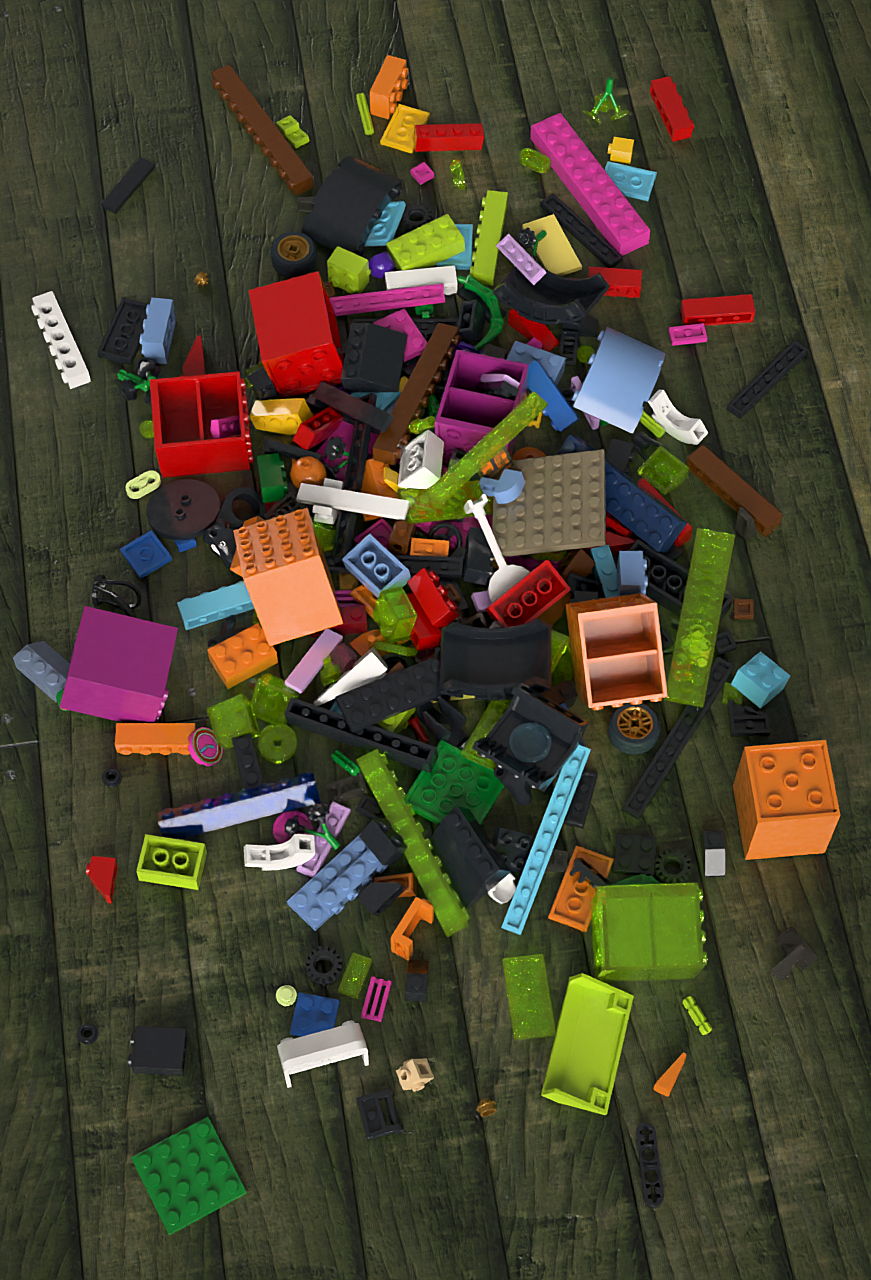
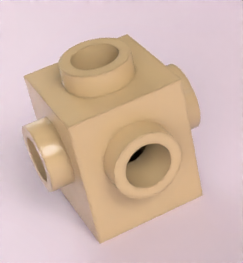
M427 1058L409 1059L403 1062V1066L396 1070L403 1090L412 1089L413 1092L419 1091L425 1087L424 1084L434 1078Z

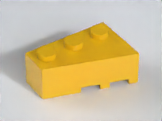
M304 398L257 400L253 405L249 418L258 430L295 435L300 424L313 415Z

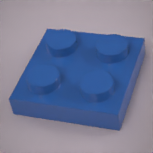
M152 530L120 548L121 554L140 579L172 561L171 555Z
M299 992L290 1034L303 1037L334 1028L340 1000Z

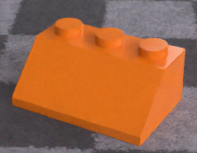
M374 458L367 460L360 493L400 499L399 495L384 481V468L390 469L389 464L375 461ZM362 513L365 522L382 518L381 516Z

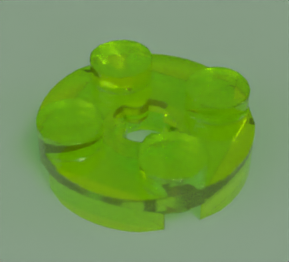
M272 724L265 727L258 738V748L261 755L268 761L276 764H281L283 761L290 759L296 752L298 745L295 732L284 724L275 726ZM282 740L281 746H274L273 741Z

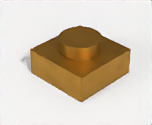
M339 573L340 590H353L359 586L358 579L353 574Z

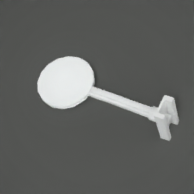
M483 494L479 500L467 501L463 508L466 514L473 512L475 518L478 519L499 567V570L494 573L489 581L488 593L493 603L530 571L522 566L506 565L485 517L486 513L483 507L488 500L486 495Z

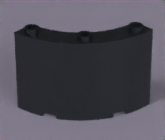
M349 155L339 163V168L336 171H331L323 182L312 202L315 204L311 214L307 213L301 232L333 250L339 246L358 256H362L366 249V241L374 224L381 218L386 206L401 194L403 180Z
M515 266L492 293L506 307L513 308L519 312L518 315L528 320L542 324L557 325L558 323H572L586 317L610 286L600 273L589 278L570 279L551 273L545 268L543 269L546 271V274L533 285Z
M535 619L526 624L507 628H477L461 625L458 622L450 623L442 628L439 692L463 698V695L474 696V700H510L514 697V694L511 693L514 686L521 683L539 693L551 689L552 625L541 619Z

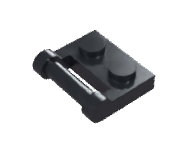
M393 1089L356 1098L367 1141L404 1131L403 1124L400 1123L396 1110ZM383 1099L386 1101L392 1124L387 1127L379 1100Z

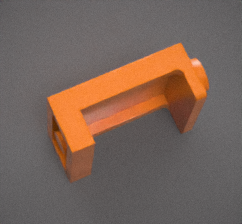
M415 897L391 936V951L408 961L413 955V940L409 939L417 924L421 919L431 924L434 921V907L430 901Z

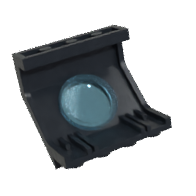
M521 683L514 686L511 692L514 694V697L496 725L486 737L475 741L472 748L478 751L480 756L494 761L496 766L509 770L514 777L522 778L528 782L530 787L544 792L577 749L589 722Z

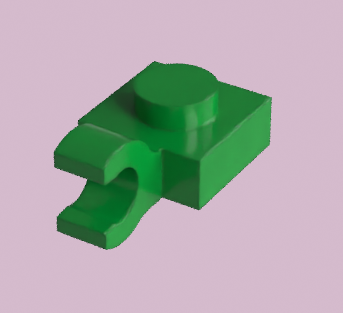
M433 304L414 306L416 315H421L422 319H429V314L433 313Z

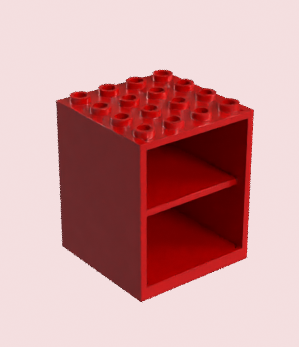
M319 271L249 290L261 360L279 398L286 399L315 391L321 382L331 386L341 384V374L345 358L335 311ZM339 347L341 348L342 354H339L337 350Z
M240 371L150 380L154 444L162 478L250 470V463H253L249 410L244 378H240ZM240 415L241 434L213 439L210 431L211 420Z

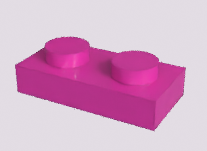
M704 323L669 327L668 333L671 346L707 342Z

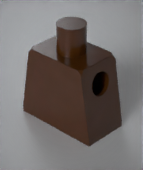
M396 519L389 538L388 551L392 555L410 554L411 539L415 538L416 535L414 522Z

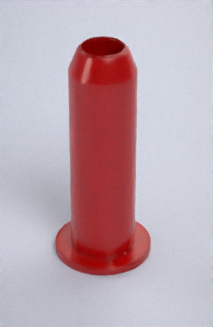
M413 718L408 724L412 725L421 742L427 744L429 738L418 722L419 718Z

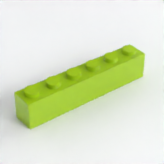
M487 190V195L482 200L484 211H480L479 219L482 223L478 224L477 234L479 238L475 239L477 251L473 252L472 262L475 263L474 266L470 267V275L482 285L493 286L499 255V249L496 245L502 238L508 192Z

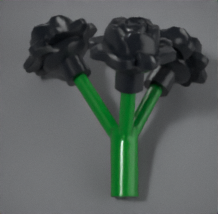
M530 228L519 230L520 235L516 236L518 244L523 249L534 246L532 257L537 262L538 242L547 236L546 231L542 230L535 236V232L531 231Z
M314 800L308 805L309 808L306 809L308 820H318L325 833L306 829L305 826L300 825L296 815L293 819L287 820L284 832L288 833L289 839L297 833H308L325 838L334 850L341 845L328 831L325 823V817L330 813V807L327 802L323 803L321 800Z

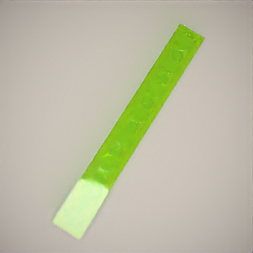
M535 391L532 392L426 491L427 495L441 506L548 406V403Z

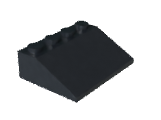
M351 323L341 374L345 393L398 392L408 335L372 323Z
M457 806L443 818L425 845V848L465 910L472 907L511 873L468 808Z

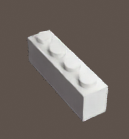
M455 266L385 272L386 291L443 284L444 294L457 293Z

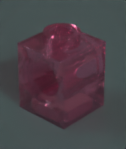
M342 643L329 654L330 665L342 675L346 671L353 669L352 667L357 661V654L346 644Z

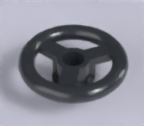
M438 523L428 533L427 539L442 540L444 538L445 541H449V544L450 539L456 535V547L452 552L449 547L448 557L454 553L459 545L462 546V535L459 529L451 523ZM438 529H451L447 534L434 535Z

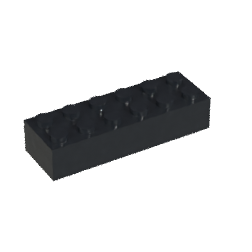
M637 539L628 551H643V558L647 560V569L645 570V575L648 577L646 596L710 636L730 610L733 597Z

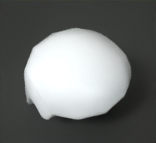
M509 873L488 892L489 896L500 904L507 903L513 898L517 888L513 882L515 877Z

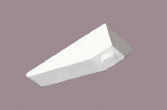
M372 647L354 663L353 669L343 673L338 682H334L313 704L316 706L335 699L340 694L385 677L388 666L377 650Z

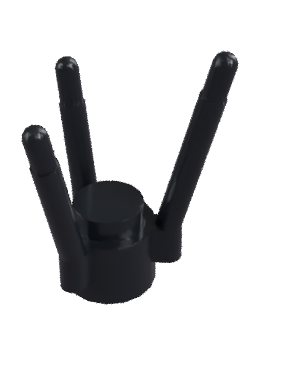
M640 431L633 438L634 449L641 455L653 473L657 475L658 472L642 449L646 450L652 444L666 453H669L670 450Z

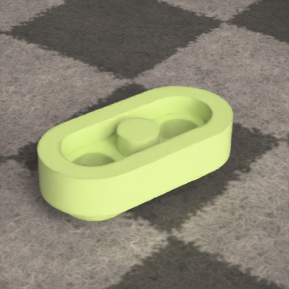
M147 471L130 480L126 484L127 495L132 499H138L157 489L161 484L160 475L156 471Z

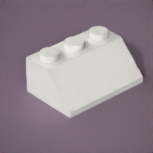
M429 429L409 442L407 446H404L398 477L399 487L427 489L440 481L444 441Z

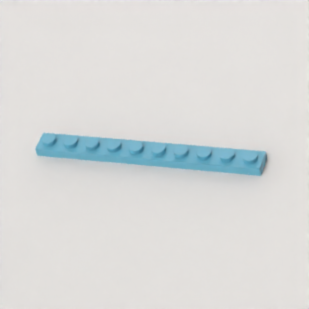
M578 745L577 749L562 767L501 928L518 935L522 933L591 750L589 748Z

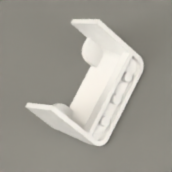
M347 1021L342 1026L296 1039L285 1038L277 1046L287 1088L292 1087L289 1075L358 1055H362L365 1066L369 1065L368 1049L359 1023H354V1021Z

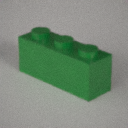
M279 453L257 456L263 503L285 500V493L288 492L284 460H280Z

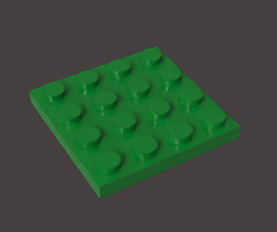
M441 740L436 747L438 759L431 774L421 771L402 801V806L437 825L457 806L468 808L481 826L505 787L494 776V767Z
M209 1117L131 1157L168 1235L179 1231L247 1194Z

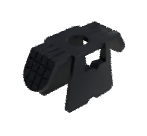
M442 697L438 698L441 713L434 708L431 701L416 708V714L420 722L426 726L429 733L431 732L440 741L443 740L458 749H462L473 739L472 735H466L461 731L466 717ZM441 724H447V725H449L450 728H451V730H450V731L447 730V729H446L443 725H441Z

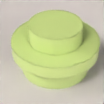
M284 985L277 990L276 999L279 1004L290 1006L296 1001L297 993L292 986Z

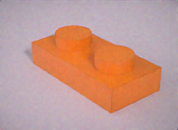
M421 538L411 539L410 556L448 557L449 541Z

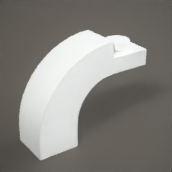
M658 390L648 401L654 411L652 414L654 420L677 440L687 444L698 445L708 434L700 419L688 418L677 411L664 390Z
M325 478L323 487L343 490L344 482ZM314 505L312 511L315 513L314 521L334 524L340 509Z
M294 834L289 841L278 845L246 844L244 846L245 866L262 867V870H280L295 867L309 861L315 855L314 835Z

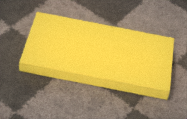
M554 214L522 225L523 230L530 228L531 231L535 232V236L542 230H545L547 236L538 242L536 256L543 268L558 276L582 270V265Z

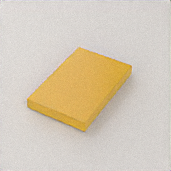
M398 104L380 140L381 145L412 154L414 151L413 135L415 125H426L430 118V113Z

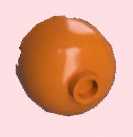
M311 456L298 459L291 467L290 479L292 485L298 490L301 483L323 486L324 479H328L324 464Z

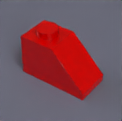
M92 856L91 862L87 863L86 875H89L91 883L108 903H112L118 870L116 858Z

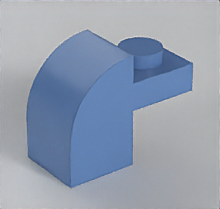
M504 469L499 480L482 477L479 484L483 494L490 497L495 496L498 504H505L515 500L521 494L525 480L522 472Z

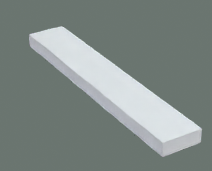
M301 483L296 498L299 503L399 520L406 519L410 505L407 500Z

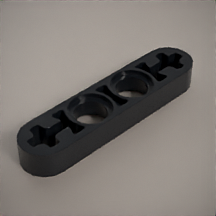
M644 1122L636 1130L643 1199L648 1207L658 1208L663 1202L664 1193L656 1131L652 1124ZM644 1128L647 1129V1132H651L648 1136V1144H644L645 1137L643 1134H640ZM645 1149H650L654 1152V1158L646 1160L642 1152ZM652 1170L657 1174V1179L655 1181H648L645 1178V1173ZM658 1185L659 1187L654 1188L655 1196H659L656 1203H653L652 1199H648V1197L651 1195V1187Z

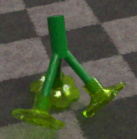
M611 77L607 78L605 93L603 92L595 96V104L592 111L583 110L585 114L601 123V120L597 117V114L600 110L607 112L613 109L615 114L610 117L611 121L620 119L629 113L628 109L621 110L620 106L617 105L612 94L614 79Z

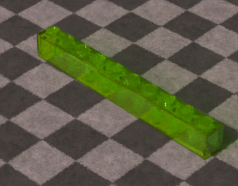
M378 749L356 759L386 820L391 823L392 828L397 834L402 836L404 843L408 846L404 855L428 901L432 903L434 913L446 936L449 937L468 927L467 920L470 919L465 908L460 909L457 902L461 900L455 890L451 891L449 887L451 881L447 873L442 874L439 868L442 864L438 856L433 857L430 851L433 849L428 838L424 839L421 834L424 832L420 821L415 822L413 818L415 812L411 804L406 805L404 801L406 795L402 787L398 788L395 784V781L398 779L393 770H388L386 765L389 762L385 754H380Z

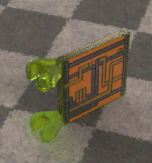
M500 438L472 462L462 465L461 471L466 473L468 477H471L476 470L480 479L485 477L496 480L502 475L504 469H509L514 463L503 440ZM479 482L471 485V491L475 492L477 496L483 494Z

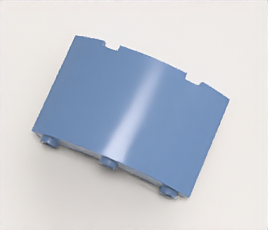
M606 327L605 331L601 330L597 340L600 342L596 353H592L588 364L591 366L580 391L576 390L573 395V407L633 434L643 413L644 407L642 404L644 401L648 402L659 376L665 353L612 328Z

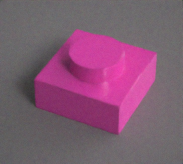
M425 162L410 170V174L420 185L434 178V172Z

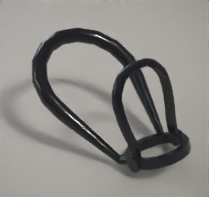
M99 574L94 577L92 604L94 608L99 609V605L107 603L122 608L126 616L136 618L132 609L140 606L141 593L130 582L106 580L105 575ZM106 584L123 585L131 588L137 595V603L129 605L121 596L107 590Z

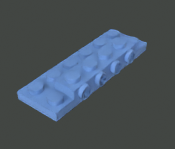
M358 835L287 901V904L316 931L332 915L340 913L344 908V904L349 900H354L359 894L358 891L364 885L370 884L377 873H383L388 865H382Z

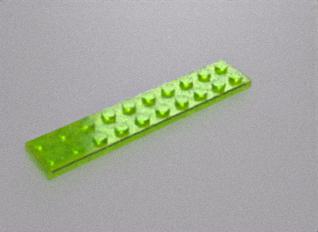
M697 528L667 684V697L664 699L666 701L702 708L704 706L735 535Z

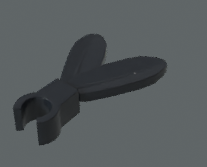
M230 615L225 620L221 633L208 641V647L212 644L217 645L248 628L243 627L233 630L236 620L234 615Z

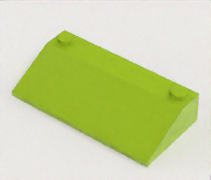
M584 973L569 977L541 1096L561 1104L607 1115L634 998L633 995Z

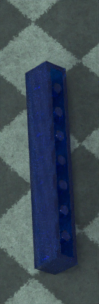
M303 773L298 777L283 778L279 782L264 783L259 787L245 788L233 794L225 793L217 798H206L194 804L187 803L179 808L164 809L158 813V822L163 837L181 839L316 804L321 801L314 773Z

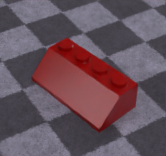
M545 560L486 607L485 610L499 627L519 626L536 619L569 592L571 588L551 563Z

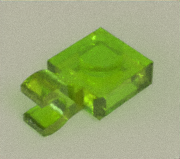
M329 656L322 660L325 668L320 671V679L324 686L337 681L341 677V670L338 664L332 665Z

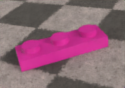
M240 415L211 420L210 431L213 439L241 434Z

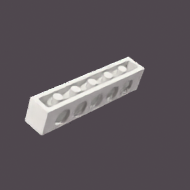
M50 291L33 297L34 305L31 306L35 316L38 315L39 317L37 321L40 329L44 328L45 330L43 332L46 342L51 344L49 349L52 356L56 355L57 357L55 363L58 370L62 369L63 371L61 376L64 383L68 382L70 389L91 382L89 372L53 292Z

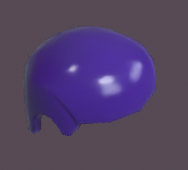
M387 252L375 255L368 262L371 275L378 279L385 278V272H393L395 267L393 259Z

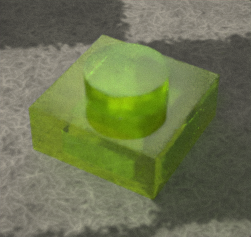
M725 683L722 703L727 704L728 700L731 699L734 700L735 704L741 706L743 694L732 686L731 683Z

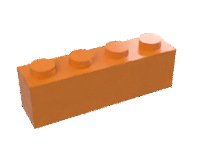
M116 723L115 747L117 753L123 755L131 753L143 755L151 753L163 755L180 753L188 755L190 754L188 750L190 740L188 738L196 730L195 723Z

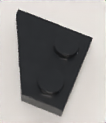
M728 700L727 707L731 737L770 736L768 714L755 711L746 705L742 707L735 704L734 700Z

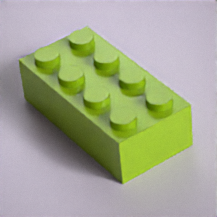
M446 214L386 243L387 252L395 263L396 269L404 271L433 267L438 262H443L465 251L464 237L450 216Z

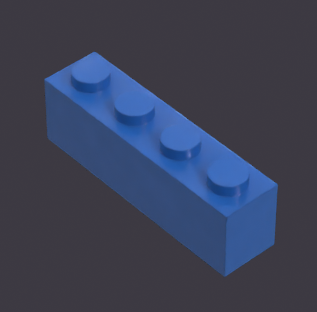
M535 359L530 363L527 384L531 390L529 394L535 402L538 400L542 405L540 409L545 416L549 415L552 419L550 423L556 431L564 432L579 421L580 418L539 360Z

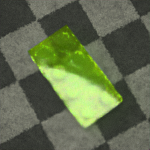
M543 954L503 958L502 964L514 1041L555 1036L556 1031Z

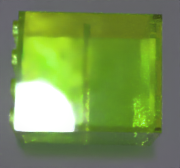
M698 883L597 886L591 898L595 979L602 982L694 979L704 968V965H707V954L703 952L706 936L705 931H701V923L704 922V911L700 910L703 892L702 889H699Z

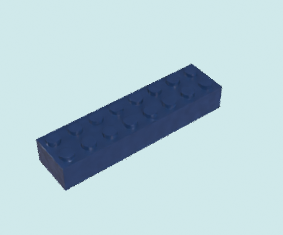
M569 435L556 455L593 451L595 449L580 437ZM605 458L606 511L657 552L667 553L688 522Z

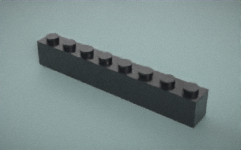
M293 697L284 713L288 724L430 774L438 759L437 748L373 725L352 733L342 714Z

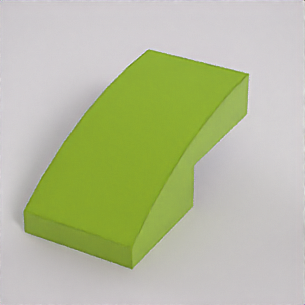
M289 115L276 122L281 133L295 149L310 142L309 136L300 129L299 123L292 116Z

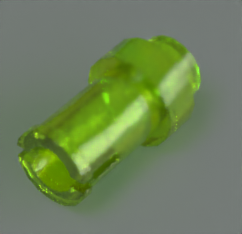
M429 416L424 419H415L409 425V429L415 434L423 433L425 430L435 427V418Z

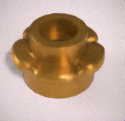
M201 271L195 277L194 282L197 284V287L206 286L210 280L208 278L209 273Z
M490 1098L481 1100L476 1108L481 1117L490 1116L497 1111L495 1107L496 1102L491 1101Z

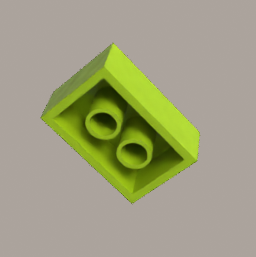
M145 834L136 871L139 881L199 890L207 855L206 846L204 843Z

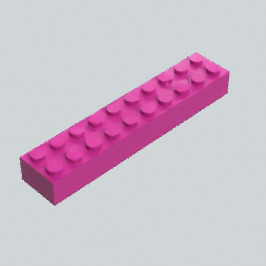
M558 113L531 125L530 139L607 242L622 256L649 244L651 230L563 115Z

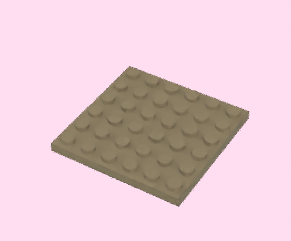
M604 449L512 460L513 465L508 469L522 472L525 480L521 494L515 500L505 504H498L495 496H493L492 533L503 557L606 545Z

